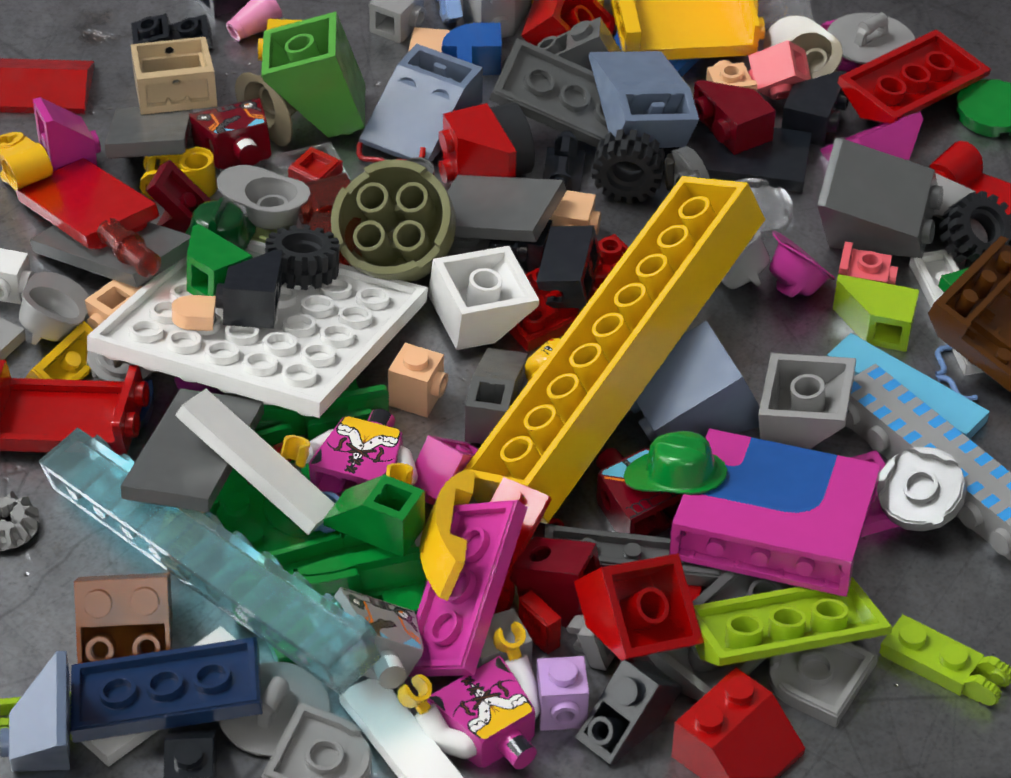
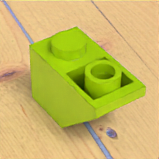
M838 274L833 310L861 339L873 346L907 352L919 289Z

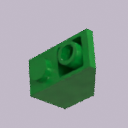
M200 224L192 226L187 251V292L192 295L216 296L217 284L225 283L228 267L252 259L253 255Z
M382 475L345 489L323 519V524L326 527L404 557L425 527V490L390 476Z

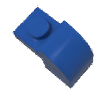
M469 23L452 29L442 41V53L483 67V75H500L502 56L501 23Z

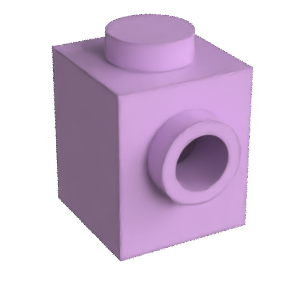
M584 656L537 659L536 683L540 708L538 715L540 731L581 728L588 717L589 703Z

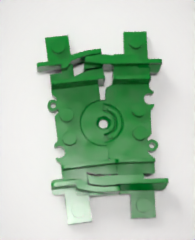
M355 379L319 418L303 416L294 410L264 404V414L254 432L270 446L283 442L285 436L305 435V438L311 441L329 429H334L344 417L350 416L367 421L374 409H383L389 412V392L384 384L359 389ZM306 464L304 468H300V473L310 481L309 464ZM234 468L210 511L205 512L209 517L216 516L218 528L227 547L225 550L226 565L229 566L234 563L244 565L232 570L233 583L236 584L231 588L232 611L235 620L240 626H247L258 622L262 623V632L275 661L300 665L323 658L322 645L311 619L315 613L327 609L340 587L412 610L415 615L417 614L426 587L425 581L428 580L420 560V546H416L415 542L406 555L401 557L339 531L324 533L318 530L308 535L252 484L249 485L246 479Z

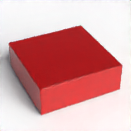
M310 147L288 167V178L302 181L309 188L320 193L343 172V161Z
M532 590L519 598L518 617L532 641L544 653L550 654L560 647L561 617Z

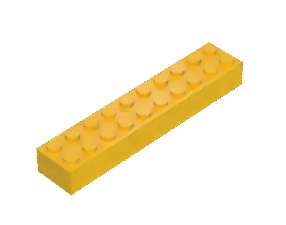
M682 176L463 469V471L468 469L475 472L473 496L477 503L490 502L503 477H506L551 497L552 500L540 521L541 523H549L765 221V217L748 183Z

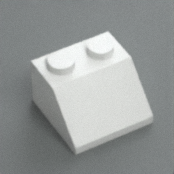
M510 246L435 258L432 261L428 296L456 350L496 343L539 305V299Z

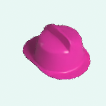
M776 231L772 232L778 241V245L770 262L769 271L777 279L776 288L779 292L789 297H794L798 293L804 296H811L828 279L835 280L832 274L822 268L802 248Z

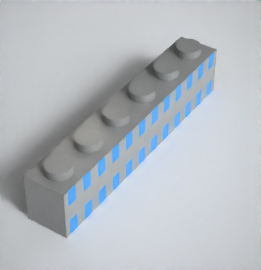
M876 363L855 375L845 426L852 429L874 451L877 450L888 460L897 454L900 457L904 453L910 452L909 449L919 446L938 448L952 455L963 472L967 488L964 505L956 516L967 528L974 530L992 545L997 553L1004 555L1011 561V472Z

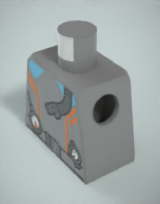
M342 587L338 589L318 622L321 631L344 668L350 672L378 680L385 689H395L404 684L423 653L424 648L414 611Z

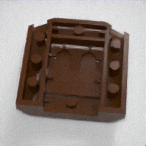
M1000 236L934 302L928 315L937 337L1001 384L1003 388L1011 392V247L1005 245L1009 238Z

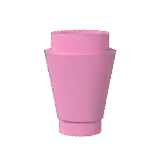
M250 0L226 23V28L231 37L239 42L242 39L265 31L268 19H281L282 11L276 0Z

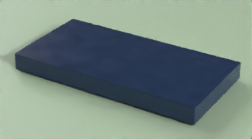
M257 637L71 665L70 733L73 743L263 714L260 654Z

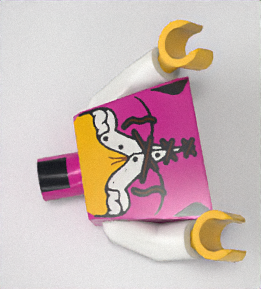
M374 409L367 421L350 416L344 417L334 429H329L311 441L296 435L285 436L280 454L285 459L296 460V466L304 468L306 464H309L310 482L320 491L333 492L339 497L345 489L382 475L390 476L410 485H414L418 478L412 453L403 446L402 432L399 429L393 428L395 424L394 416L383 409Z
M519 622L511 624V630L515 637L514 643H509L505 640L501 627L495 631L493 636V644L499 651L507 653L508 660L504 661L499 655L477 668L474 676H463L432 695V684L422 674H417L411 678L413 686L418 691V697L411 692L406 684L399 688L397 695L399 702L407 708H416L418 713L415 715V718L425 734L439 746L443 753L461 759H468L477 767L482 768L489 766L502 757H505L515 769H522L534 760L537 750L529 741L534 737L535 719L539 715L540 708L537 683L527 654L522 655L519 648L526 638L525 629Z

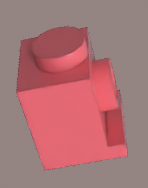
M845 241L838 274L896 284L898 267L891 266L892 255L852 249L853 243Z

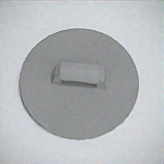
M882 12L878 14H848L833 21L827 30L841 42L843 49L842 57L860 64L868 63L915 40L912 31L906 25L886 16Z
M271 661L260 663L263 714L219 721L225 736L234 745L248 753L271 757L299 702L330 712L329 696L321 681L305 668L287 662Z

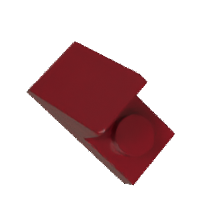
M171 160L159 166L145 190L165 210L157 225L182 233H186L190 226L195 209L200 204L211 201Z

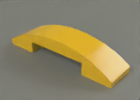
M468 469L452 476L441 488L420 538V560L426 578L437 596L446 601L449 600L465 564L467 540L450 534L454 505L469 504L473 495L475 472Z

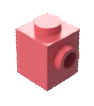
M789 40L748 55L751 66L748 73L752 80H756L757 91L773 100L788 98L794 84L811 79L805 49Z

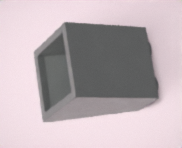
M835 138L817 204L828 247L843 249L846 241L853 243L852 249L873 251L887 255L923 258L926 243L932 244L934 239L935 221L932 220L934 209L940 210L942 206L943 186H938L935 169L845 139Z

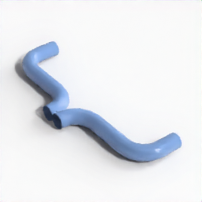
M949 345L940 346L935 351V357L941 370L936 371L935 375L939 382H947L951 390L962 395L954 380L945 375L947 365L941 355L942 352L950 351L953 348ZM977 395L964 396L971 401L978 400Z

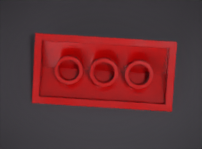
M935 29L839 76L838 84L860 118L892 124L902 117L912 115L989 76L991 69Z
M0 58V112L35 113L33 99L41 97L74 114L85 115L95 68L94 61Z

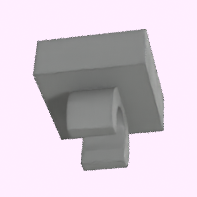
M583 615L574 616L566 628L568 633L578 635V639L573 645L574 650L585 653L590 668L607 670L615 654L586 627Z

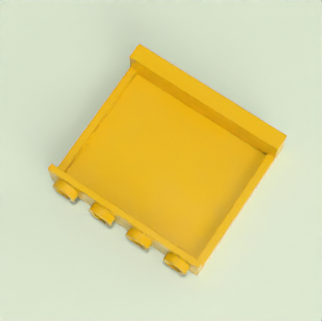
M611 0L622 52L662 51L668 60L748 56L758 52L759 40H764L765 37L764 18L758 17V0Z

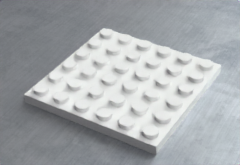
M251 240L245 251L253 255V258L265 254V243ZM186 256L153 277L87 336V351L104 355L110 360H121L142 366L148 371H159L180 377L186 382H197L218 388L224 393H235L263 401L266 405H276L294 410L303 416L319 418L427 302L428 287L403 280L374 278L357 271L351 266L339 263L338 277L336 280L332 279V283L328 286L322 283V288L315 289L310 285L308 290H301V286L295 285L294 289L287 288V283L282 284L274 329L223 325V309L216 308L213 331L186 330L172 322L173 301L182 296L192 295L187 292Z

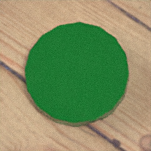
M982 79L960 90L955 109L956 113L960 115V122L966 128L976 134L987 137H1000V133L1010 132L1009 136H1011V83L998 79Z

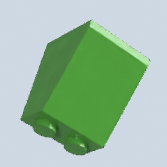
M337 11L264 31L261 76L267 85L280 94L282 98L328 138L341 134L349 135L365 128V81Z

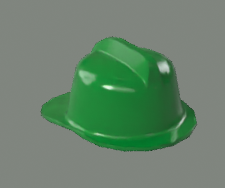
M676 431L658 436L651 443L649 453L634 460L626 468L623 477L626 485L634 490L695 495L707 493L718 488L726 479L727 468L725 462L713 454L708 440L701 434L692 431Z

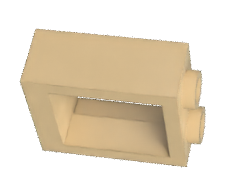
M206 37L131 44L134 80L141 115L218 107L214 68ZM172 47L174 51L168 54L165 52V49Z

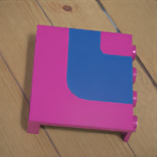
M709 428L705 438L708 440L713 454L725 462L727 468L726 479L718 488L707 493L683 494L672 522L669 555L679 553L681 561L847 597L855 553L870 503L876 500L881 464Z

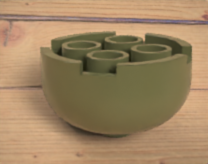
M384 160L364 167L365 172L357 176L345 189L341 188L332 208L331 230L334 238L339 240L340 252L351 267L374 278L403 280L410 283L424 278L431 273L433 259L447 257L454 242L456 214L449 194L443 184L432 173L427 171L426 167L412 161Z

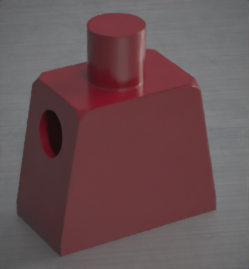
M543 537L530 539L526 549L516 561L513 573L510 576L511 581L517 588L518 598L532 590L561 617V626L567 628L574 616L583 615L574 581L600 568L597 544Z

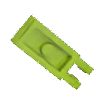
M904 614L893 626L891 634L887 635L880 645L879 653L882 657L959 696L963 694L987 706L996 705L1002 696V691L999 688L1002 686L1006 688V686L1011 684V667L1005 662H1001L1000 659L994 656L984 657V654Z

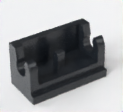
M594 225L550 226L536 282L538 290H557L562 292L563 296H549L546 305L552 308H579V311H582L591 299L601 257Z

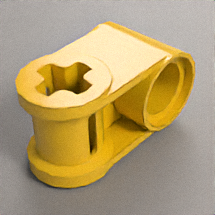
M21 132L0 135V164L2 167L0 176L3 182L8 183L17 191L52 176L53 168L51 161L40 143L32 141Z
M193 147L186 149L184 154L144 157L143 166L146 173L140 179V189L148 198L153 199L145 190L158 170L156 165L157 159H160L159 166L171 160L208 197L215 194L218 189L213 153L206 148Z

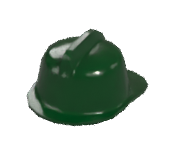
M220 197L219 200L206 201L195 209L190 226L185 234L191 235L192 226L200 224L245 251L256 232V226L243 214L239 206L229 202L227 197Z

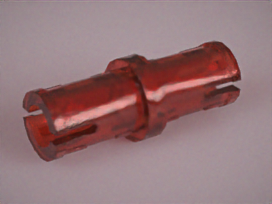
M113 218L110 219V223L105 220L100 224L97 231L98 238L112 249L113 255L121 263L130 264L142 277H148V272L153 276L159 271L161 267L160 256L146 246L144 239L137 232L128 231L117 219Z

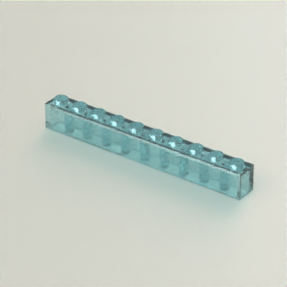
M76 428L39 460L44 473L55 491L339 695H342L381 658L374 637L377 635L376 631L364 617L358 614L352 617L346 613L341 604L332 595L325 593L322 596L317 593L304 576L298 572H294L292 575L288 573L271 553L264 551L261 554L256 551L243 534L238 531L233 533L227 531L211 512L201 513L195 510L122 499L121 484L135 462L124 453L121 456L114 453L102 437L96 435L92 438L81 429Z

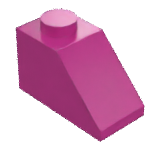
M41 97L33 99L38 141L48 154L53 171L82 158L98 166L96 154L101 152V145L96 131H89L82 117Z
M428 435L415 462L418 478L413 485L425 490V502L431 505L435 504L444 484L452 476L463 471L478 451V448L467 442Z

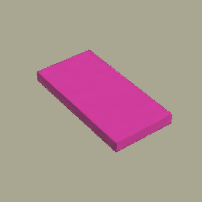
M510 500L454 505L450 534L467 540L465 564L448 601L439 598L429 581H427L416 614L424 649L422 656L409 674V677H414L417 674H422L426 677L474 676L528 508L520 501Z

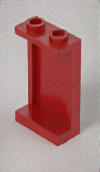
M0 360V451L127 455L132 438H137L139 434V415L142 407H147L149 402V384L147 381L142 380L138 365H129L125 381L11 378L7 361Z

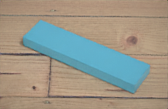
M852 333L827 354L830 357L856 358L855 375L876 363L969 439L988 422L989 410Z

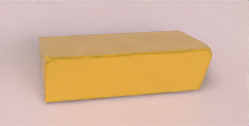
M83 321L33 367L25 378L83 380L91 372V368L87 365V336L93 329Z

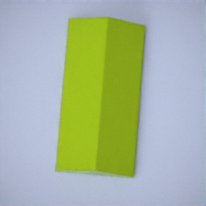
M851 577L847 597L803 587H793L693 605L704 643L695 646L699 658L717 666L884 636L892 632L891 624L853 577Z

